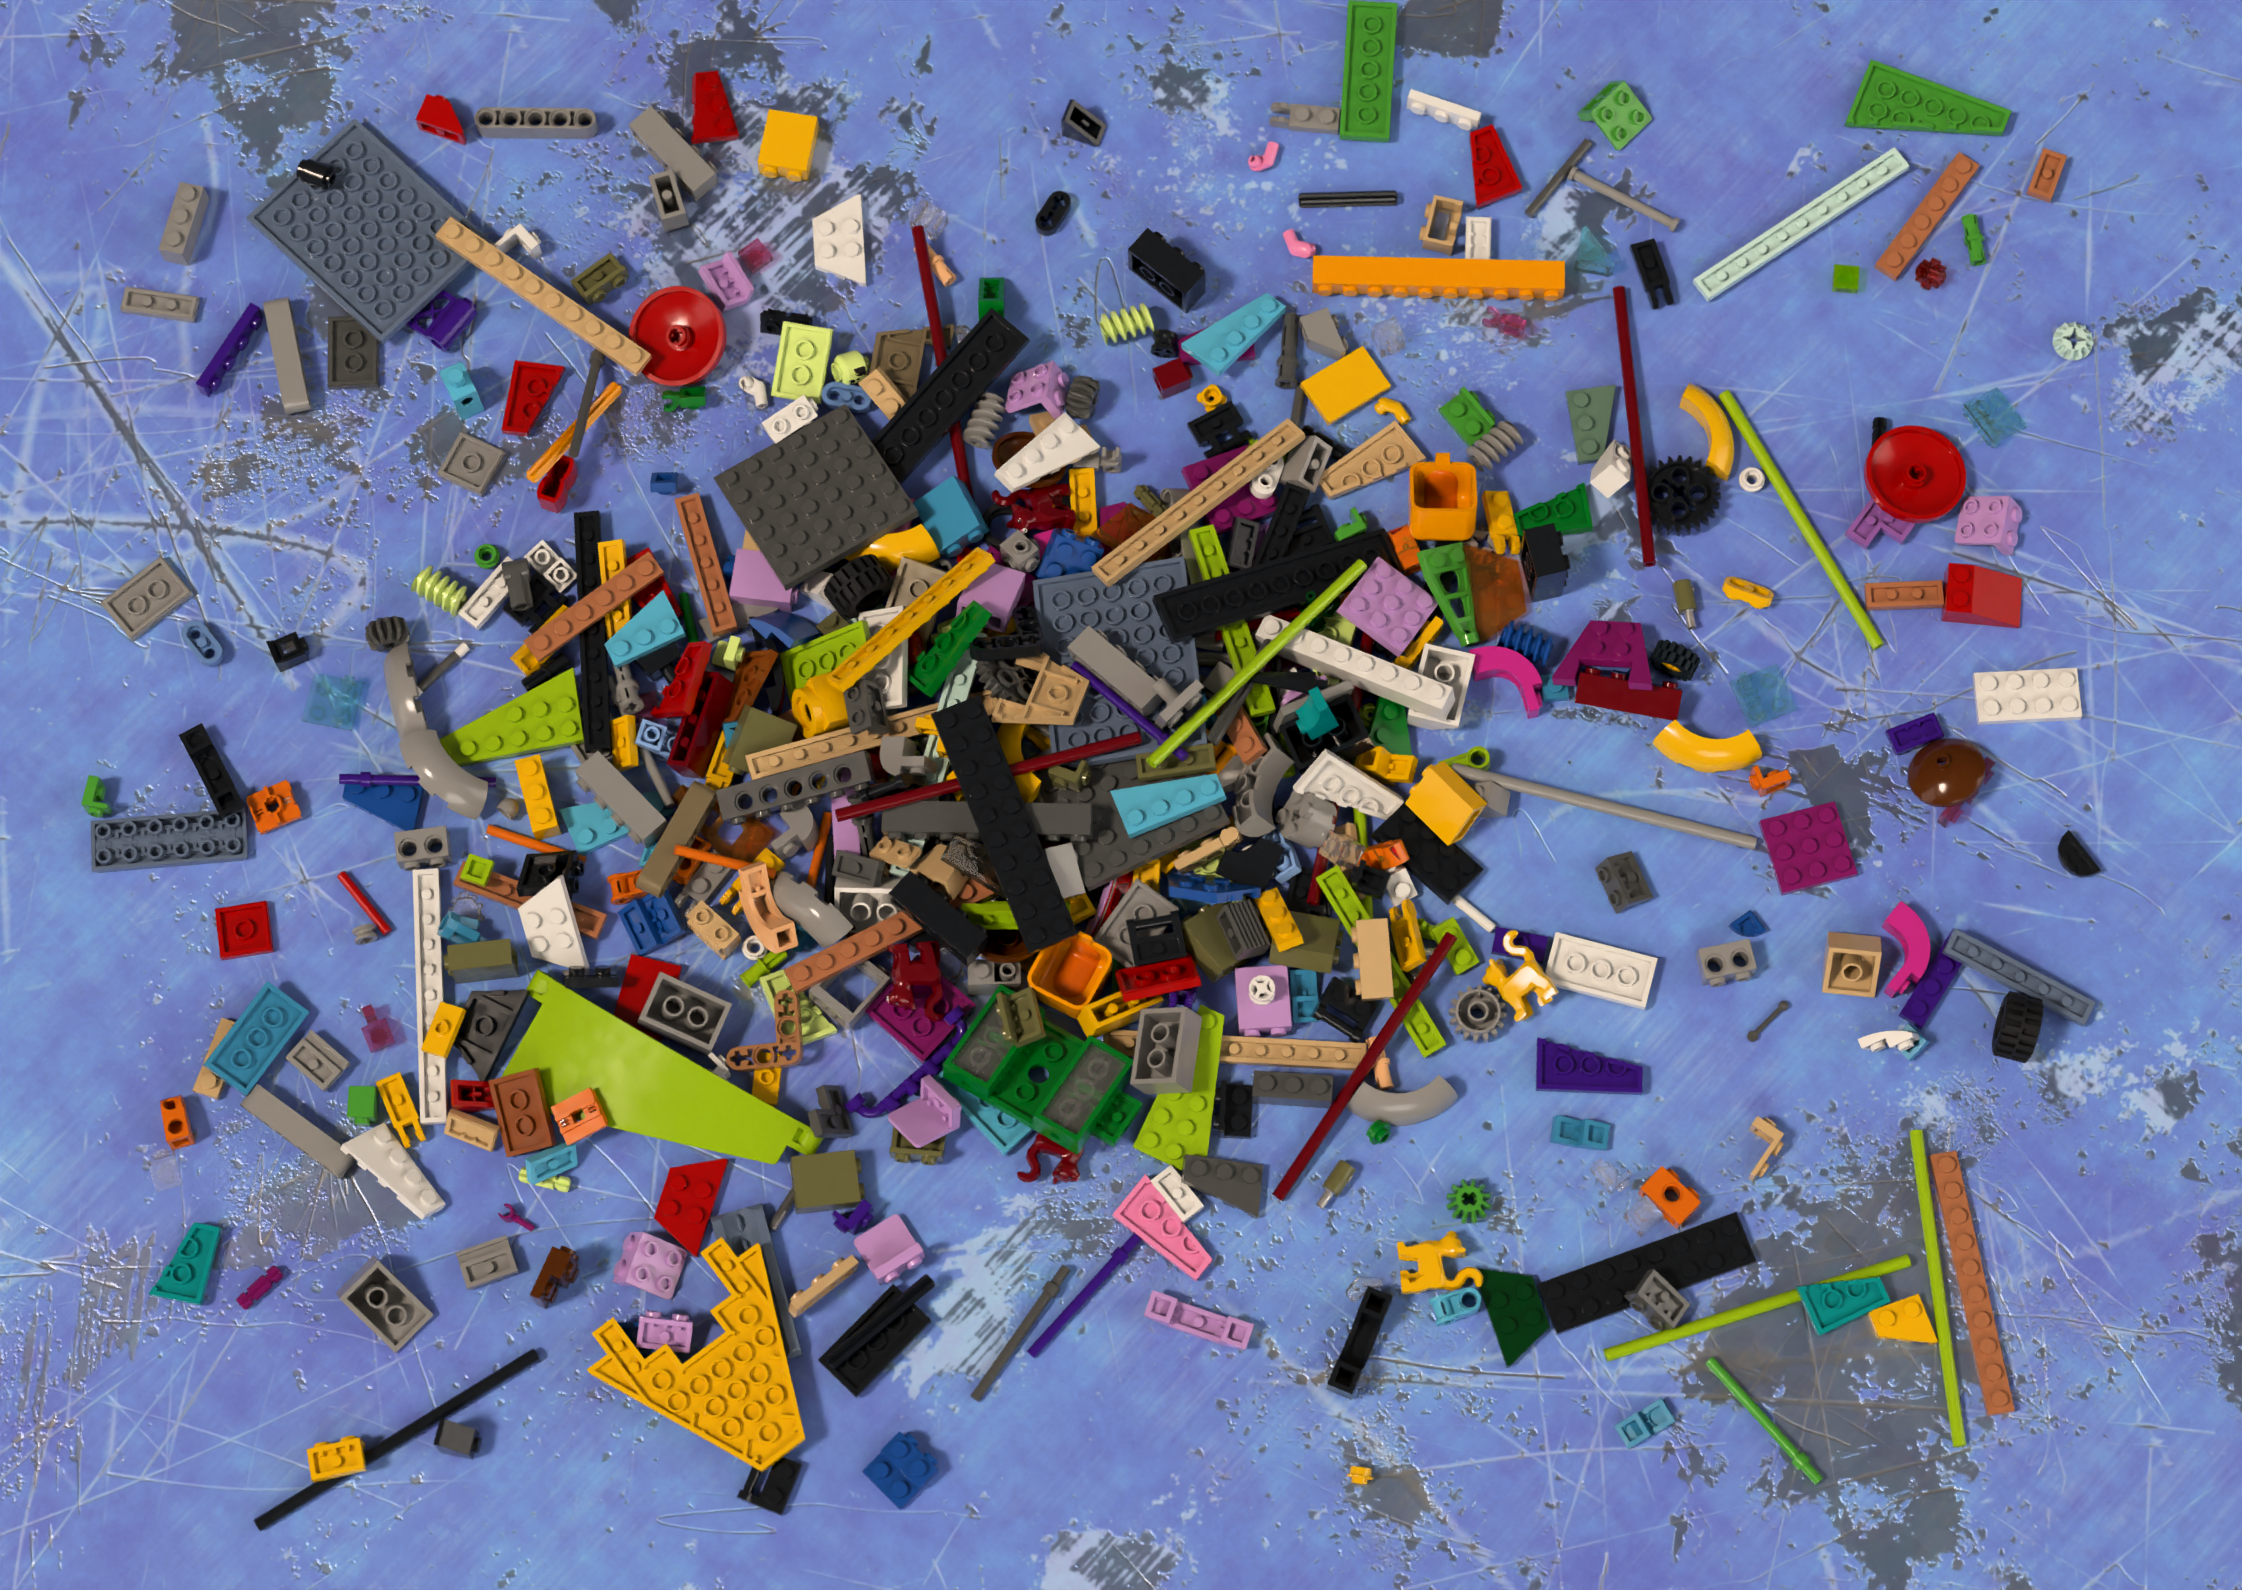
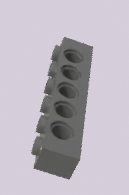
M863 750L716 790L722 820L731 823L732 826L746 823V818L756 816V819H762L771 816L772 811L781 809V812L795 810L798 804L805 803L806 806L818 804L821 802L820 798L828 796L831 799L840 798L846 795V791L855 789V792H860L861 789L870 787V785L877 783L870 753ZM850 769L852 773L851 779L843 783L841 775L843 771ZM821 776H825L827 779L826 786L818 789L816 785L817 780ZM796 783H801V793L793 796L792 787ZM775 789L777 791V798L774 802L769 803L767 795L771 790ZM751 796L753 800L752 806L744 809L743 800Z

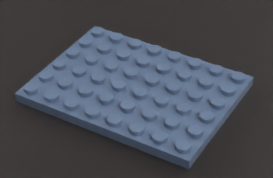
M354 118L311 158L334 168L336 179L331 187L323 190L303 183L301 179L297 178L295 172L246 218L262 235L384 345L471 264L435 237L436 233L450 216L490 244L491 241Z
M1184 556L1141 563L1109 588L1092 571L1032 580L1035 609L1044 636V653L1049 655L1050 660L1059 666L1071 667L1075 660L1071 658L1067 647L1089 625L1095 631L1097 629L1101 630L1108 637L1110 644L1113 646L1117 644L1127 653L1126 657L1132 662L1134 660L1140 662L1146 669L1145 673L1150 677L1153 675L1159 679L1164 677L1178 693H1182L1196 679L1200 682L1195 638L1171 644L1152 601L1154 595L1188 585ZM1090 685L1074 725L1048 724L1051 753L1136 731L1140 733L1142 744L1058 765L1066 769L1078 768L1081 760L1087 761L1088 765L1092 766L1136 759L1135 754L1154 752L1159 747L1156 739ZM1201 697L1200 701L1190 711L1185 708L1182 711L1184 714L1181 716V719L1171 729L1166 726L1161 731L1172 735L1203 706V698ZM1163 700L1147 719L1154 724L1158 715L1166 708L1167 703ZM1206 722L1179 746L1188 747L1208 744Z

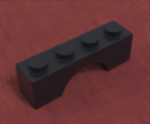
M1370 1286L1367 1287L1345 1345L1327 1383L1326 1390L1350 1400L1352 1399L1391 1305L1392 1295Z

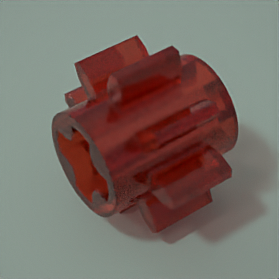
M1933 257L1930 261L1923 259V262L1916 268L1915 281L1921 283L1920 287L1930 290L1931 286L1938 289L1946 279L1945 270L1947 268L1941 265V261Z

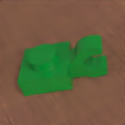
M706 386L680 388V391L667 390L662 392V399H671L673 401L670 404H664L665 412L674 411L678 405L681 408L687 407L689 409L706 406Z

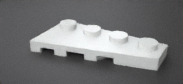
M385 1123L342 1144L341 1151L346 1155L351 1154L363 1170L366 1171L368 1169L378 1178V1183L384 1188L388 1187L397 1194L396 1198L421 1220L442 1210L445 1206V1202Z

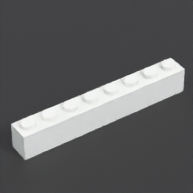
M1272 615L1264 617L1255 634L1258 648L1261 647L1265 639L1272 641L1290 622ZM1305 628L1276 654L1340 681L1350 680L1355 687L1445 722L1455 702L1454 690L1451 686Z

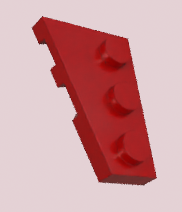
M1493 124L1470 132L1476 209L1522 192L1523 187Z
M515 360L501 429L503 434L528 437L565 372L564 366Z
M707 641L688 643L674 669L676 676L670 686H665L661 693L665 697L659 708L654 706L650 715L657 719L691 715L713 645Z

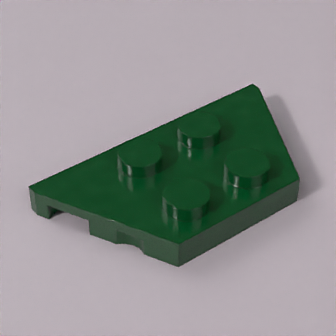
M1477 1268L1483 1275V1284L1478 1288L1505 1366L1509 1368L1550 1326L1532 1276Z

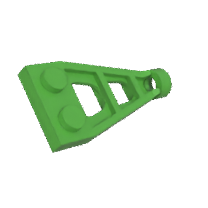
M1462 542L1416 553L1424 579L1453 633L1459 639L1461 648L1481 642L1475 625L1470 567ZM1453 571L1458 578V591L1450 594L1442 585L1440 575ZM1459 598L1462 600L1464 617L1457 618L1450 605L1451 600Z

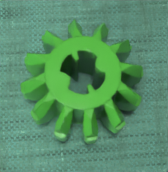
M1465 1179L1460 1181L1461 1188L1453 1184L1451 1189L1454 1193H1448L1446 1199L1452 1201L1447 1204V1210H1455L1452 1214L1453 1219L1461 1215L1462 1224L1466 1223L1467 1217H1470L1471 1222L1476 1224L1477 1216L1484 1219L1486 1217L1484 1210H1490L1491 1204L1486 1202L1491 1198V1194L1482 1193L1486 1187L1484 1184L1476 1188L1475 1179L1471 1180L1470 1186H1467ZM1471 1197L1474 1199L1473 1205L1470 1203L1467 1205L1463 1204L1465 1198L1467 1200Z

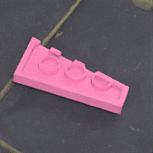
M1146 1174L1112 1214L1114 1219L1132 1233L1138 1235L1141 1240L1195 1282L1212 1262V1258L1183 1224L1180 1217L1168 1205L1162 1194L1153 1186Z

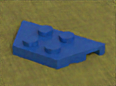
M1168 874L1169 897L1215 904L1243 900V896L1261 897V887L1231 883L1228 878L1218 877L1211 880L1206 879V876L1203 874H1191L1190 876Z

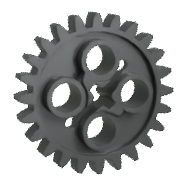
M1016 658L978 661L975 666L979 668L976 673L981 676L979 681L986 684L984 690L991 691V698L996 697L998 700L1002 698L1026 705L1039 672L1016 665Z

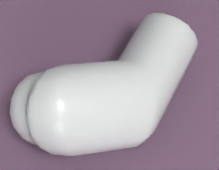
M751 376L741 377L739 386L745 392L755 397L756 408L764 409L768 407L765 384Z

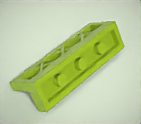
M1007 901L962 903L961 909L969 916L968 920L974 925L979 923L985 929H1018ZM1065 902L1070 913V902Z

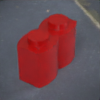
M563 455L541 480L537 489V498L541 508L558 514L565 507L568 499L567 491L573 487L577 479V468L573 458Z

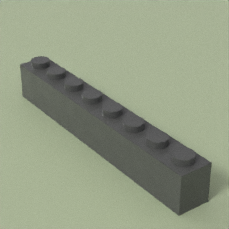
M918 801L882 811L881 831L890 840H903L904 836H914V840L920 841L930 840V837H940L942 841H955L956 837H966L967 841L973 842L982 841L968 805L963 801ZM1024 802L1038 838H1044V842L1058 843L1060 839H1070L1072 843H1086V839L1093 838L1094 808L1092 804Z

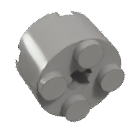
M1293 791L1284 807L1277 812L1276 822L1279 823L1280 833L1284 838L1308 849H1312L1314 846L1319 848L1328 841L1334 831L1335 825L1332 824L1333 816L1337 817V810L1332 802L1326 799L1322 800L1313 793L1300 794Z

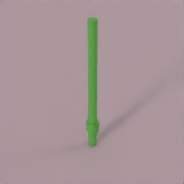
M1711 1357L1705 1364L1793 1460L1791 1463L1798 1471L1801 1469L1817 1485L1823 1477L1809 1463V1457L1804 1452H1799L1714 1357Z

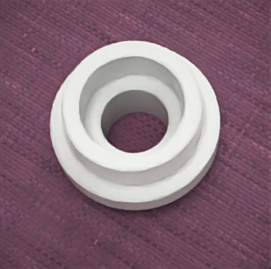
M1753 467L1744 469L1739 476L1741 488L1751 493L1759 491L1765 482L1763 473ZM1754 478L1756 483L1750 484L1747 479Z
M756 935L747 937L742 944L743 954L749 960L756 961L757 958L762 959L768 953V949L759 941ZM753 945H759L760 950L758 952H752L751 947Z

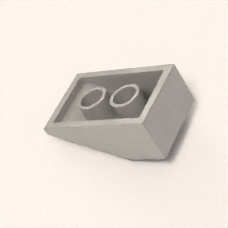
M374 1255L336 1292L338 1298L395 1353L434 1315Z

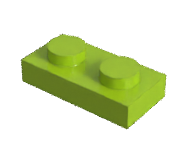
M1450 917L1430 929L1437 944H1439L1446 932L1451 933L1457 938L1445 957L1455 975H1459L1480 962L1454 917Z

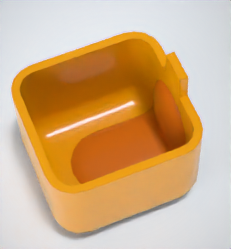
M1436 453L1435 462H1417L1413 464L1409 470L1408 516L1411 536L1421 541H1464L1470 539L1475 532L1477 515L1475 467L1466 462H1450V453Z
M1079 931L1078 936L1039 952L1028 972V987L1035 990L1038 1001L1077 1019L1084 1006L1097 1001L1112 972L1111 953L1106 947L1094 942L1093 937Z

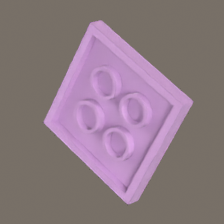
M1378 556L1336 612L1399 657L1437 607L1438 603L1432 595Z

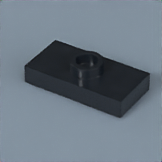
M1237 516L1233 518L1225 557L1228 568L1239 571L1252 566L1260 523Z

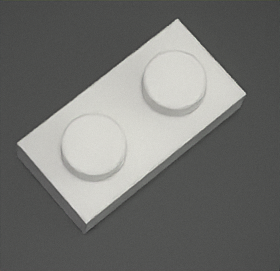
M1170 1165L1150 1181L1184 1224L1201 1211L1204 1205L1190 1187L1181 1182L1182 1177Z

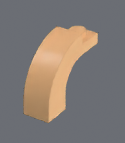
M759 861L739 868L738 872L742 887L741 890H738L745 916L759 941L775 954L799 946L794 921L786 918L780 912L772 896L766 863Z

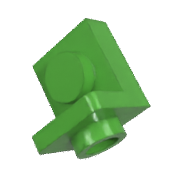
M1355 507L1350 509L1352 524L1345 523L1341 525L1335 532L1334 542L1365 534L1368 522L1362 512L1358 513Z
M92 775L88 776L81 805L90 816L102 818L103 815L111 816L112 810L109 805L99 802L103 801L106 788L99 777Z

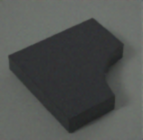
M1259 837L1255 844L1246 850L1234 852L1225 849L1215 874L1228 878L1237 884L1261 887L1262 893L1268 885L1284 848Z

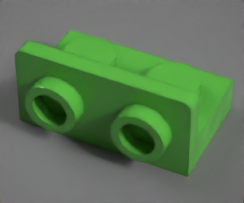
M1463 386L1456 397L1439 408V413L1469 447L1474 446L1476 440H1482L1481 437L1484 434H1489L1490 429L1495 427L1496 420L1488 409L1484 410L1481 407L1477 395L1473 391H1468Z

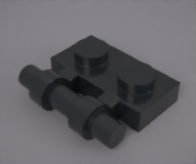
M1232 401L1187 423V428L1199 448L1209 443L1211 449L1203 452L1205 459L1220 455L1235 447L1240 448L1245 445L1246 441L1252 439L1249 430L1242 433L1238 432L1237 428L1244 425V421ZM1229 433L1231 438L1219 444L1217 438Z
M538 572L529 581L534 607L525 611H512L509 601L502 608L504 613L521 627L529 620L534 623L528 630L531 635L563 604L566 605L570 601L564 594H561L557 600L552 598L551 596L557 591L556 587ZM544 604L548 605L549 609L541 617L536 614Z
M1301 867L1302 871L1293 876L1290 881L1285 903L1288 910L1331 917V904L1324 893L1318 906L1306 903L1313 869Z

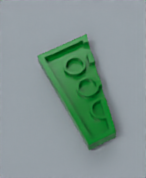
M973 600L951 622V629L938 635L934 640L936 644L928 653L923 651L916 658L918 663L912 669L908 668V680L924 694L932 698L935 692L940 689L951 670L956 667L964 652L970 647V643L973 642L981 629L986 626L992 613Z

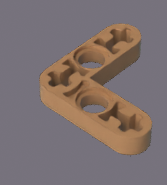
M784 989L778 992L774 998L776 1042L732 1048L726 1056L727 1064L731 1069L737 1072L793 1067L802 1061L800 999L794 992ZM786 996L793 1000V1003H790L788 1008L791 1014H795L794 1016L787 1015L786 1007L781 1004L782 1001L786 1000ZM787 1021L795 1023V1030L790 1035H785L782 1031V1026ZM790 1047L796 1051V1055H792V1060H789L786 1056H778L776 1048H778L779 1053H788ZM762 1050H769L771 1052V1059L768 1063L761 1064L758 1060V1055ZM738 1053H740L743 1057H752L754 1065H752L750 1060H743L740 1066H738L733 1060L738 1058Z

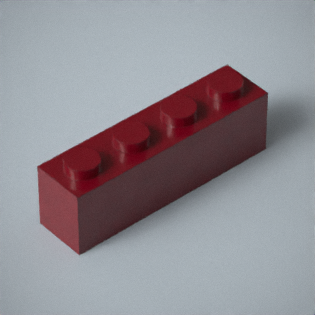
M1586 667V671L1580 670L1574 703L1672 721L1677 720L1683 691L1682 688H1677L1678 683L1663 681L1662 685L1652 683V690L1629 689V679H1626L1627 674L1612 672L1611 676L1601 674V669Z
M704 672L703 681L695 700V707L691 715L682 717L666 764L683 777L704 778L735 685L719 672Z

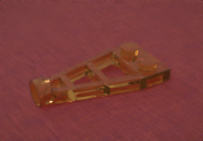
M684 784L672 796L677 806L680 805L689 789ZM718 802L715 803L712 810L720 814L719 818L711 827L704 823L700 830L701 834L720 855L750 863L755 860L775 836V832L756 818L750 817L746 818V823L740 825L743 828V832L733 845H727L718 835V829L725 822L722 820Z

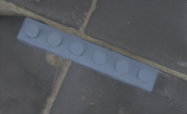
M1956 928L1952 931L1942 951L1946 956L2019 994L2042 999L2043 1007L2081 1027L2086 1024L2096 1003Z

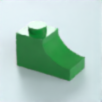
M979 278V321L991 307L1005 318L1004 278Z

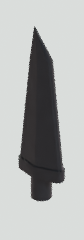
M1257 672L1249 679L1254 683L1301 692L1309 695V690L1317 686L1319 690H1324L1328 687V680L1315 679L1316 672Z

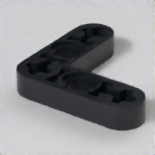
M1031 606L1016 607L1013 610V626L1016 635L976 638L970 643V657L976 661H992L1035 657L1043 654L1044 636L1036 610Z

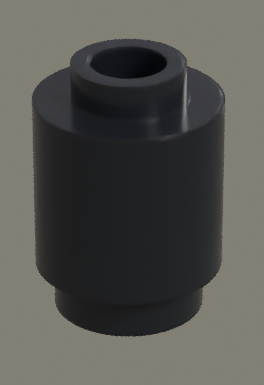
M313 159L301 160L296 172L297 178L301 179L303 183L323 190L331 187L336 179V173L332 166Z

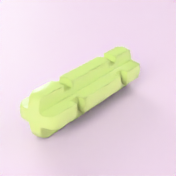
M522 1167L519 1173V1180L530 1184L527 1181L526 1167ZM555 1175L534 1185L568 1192L571 1180L568 1177H557Z

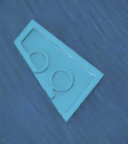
M662 590L604 645L617 669L686 635L664 590Z

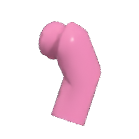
M1270 141L1267 143L1263 155L1250 156L1248 159L1250 168L1253 171L1259 172L1273 166L1279 144Z
M1293 229L1283 233L1291 255L1301 258H1309L1315 255V245L1299 241Z

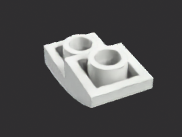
M543 540L523 557L527 558L529 565L556 587L558 593H561L577 578L576 572L562 558H559Z
M1884 1031L1859 1038L1858 1041L1862 1049L1871 1050L1872 1052H1877L1887 1047L1885 1043H1888L1889 1048L1904 1051L1913 1047V1042L1919 1040L1920 1037L1919 1034L1907 1031Z

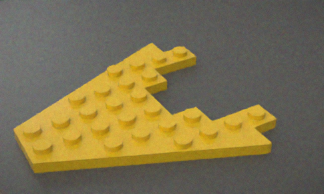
M721 1237L700 1253L731 1294L710 1310L725 1333L683 1364L667 1343L644 1359L613 1317L592 1332V1335L607 1355L589 1367L587 1371L595 1378L760 1472H764L805 1441L806 1438L761 1247L756 1243L737 1258Z

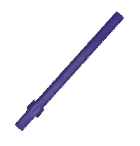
M1078 661L1071 665V670L1088 679L1090 686L1156 739L1159 746L1171 736L1168 732L1164 733ZM1180 746L1172 752L1181 761L1186 760L1189 755Z
M371 772L339 774V784H360V787H371V785L421 786L418 783L420 780L418 775L371 774ZM477 777L487 781L488 787H496V777Z
M1133 1233L1121 1248L1117 1247L1111 1253V1259L1026 1351L1031 1357L1035 1358L1110 1274L1129 1259V1253L1141 1241L1138 1235Z

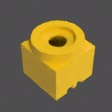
M829 673L809 678L804 687L795 689L792 694L793 716L798 729L805 738L850 727L843 692L829 684L826 679Z

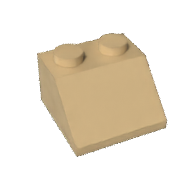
M1828 932L1824 953L1822 992L1875 998L1882 955L1881 938L1877 936Z

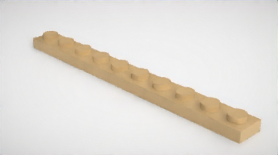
M451 216L436 233L435 237L438 241L637 377L651 360L652 356L649 352Z
M1287 418L1091 567L1092 572L1109 588L1305 439L1304 432Z
M983 690L970 694L969 699L980 695L986 712L991 717L998 702L996 697H990L991 691ZM939 703L888 716L890 732L883 736L867 730L853 735L850 732V727L745 755L751 780L859 751L881 747L882 737L905 736L910 739L925 735L917 732L915 728L916 717L924 718V715H931L937 712Z
M1111 1031L1103 1035V1043L1134 1059L1138 1031ZM1222 1035L1219 1063L1354 1071L1366 1053L1367 1043Z

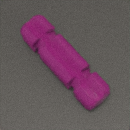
M271 1266L266 1271L267 1274L265 1276H260L247 1288L248 1291L246 1293L243 1292L237 1297L236 1301L243 1309L247 1310L254 1304L253 1301L255 1299L258 1300L273 1287L272 1283H277L283 1278V1273L276 1266Z

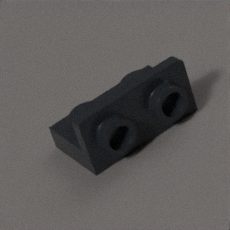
M1221 1081V1088H1216L1215 1104H1220V1114H1214V1130H1219V1138L1251 1139L1253 1085L1227 1084V1081Z

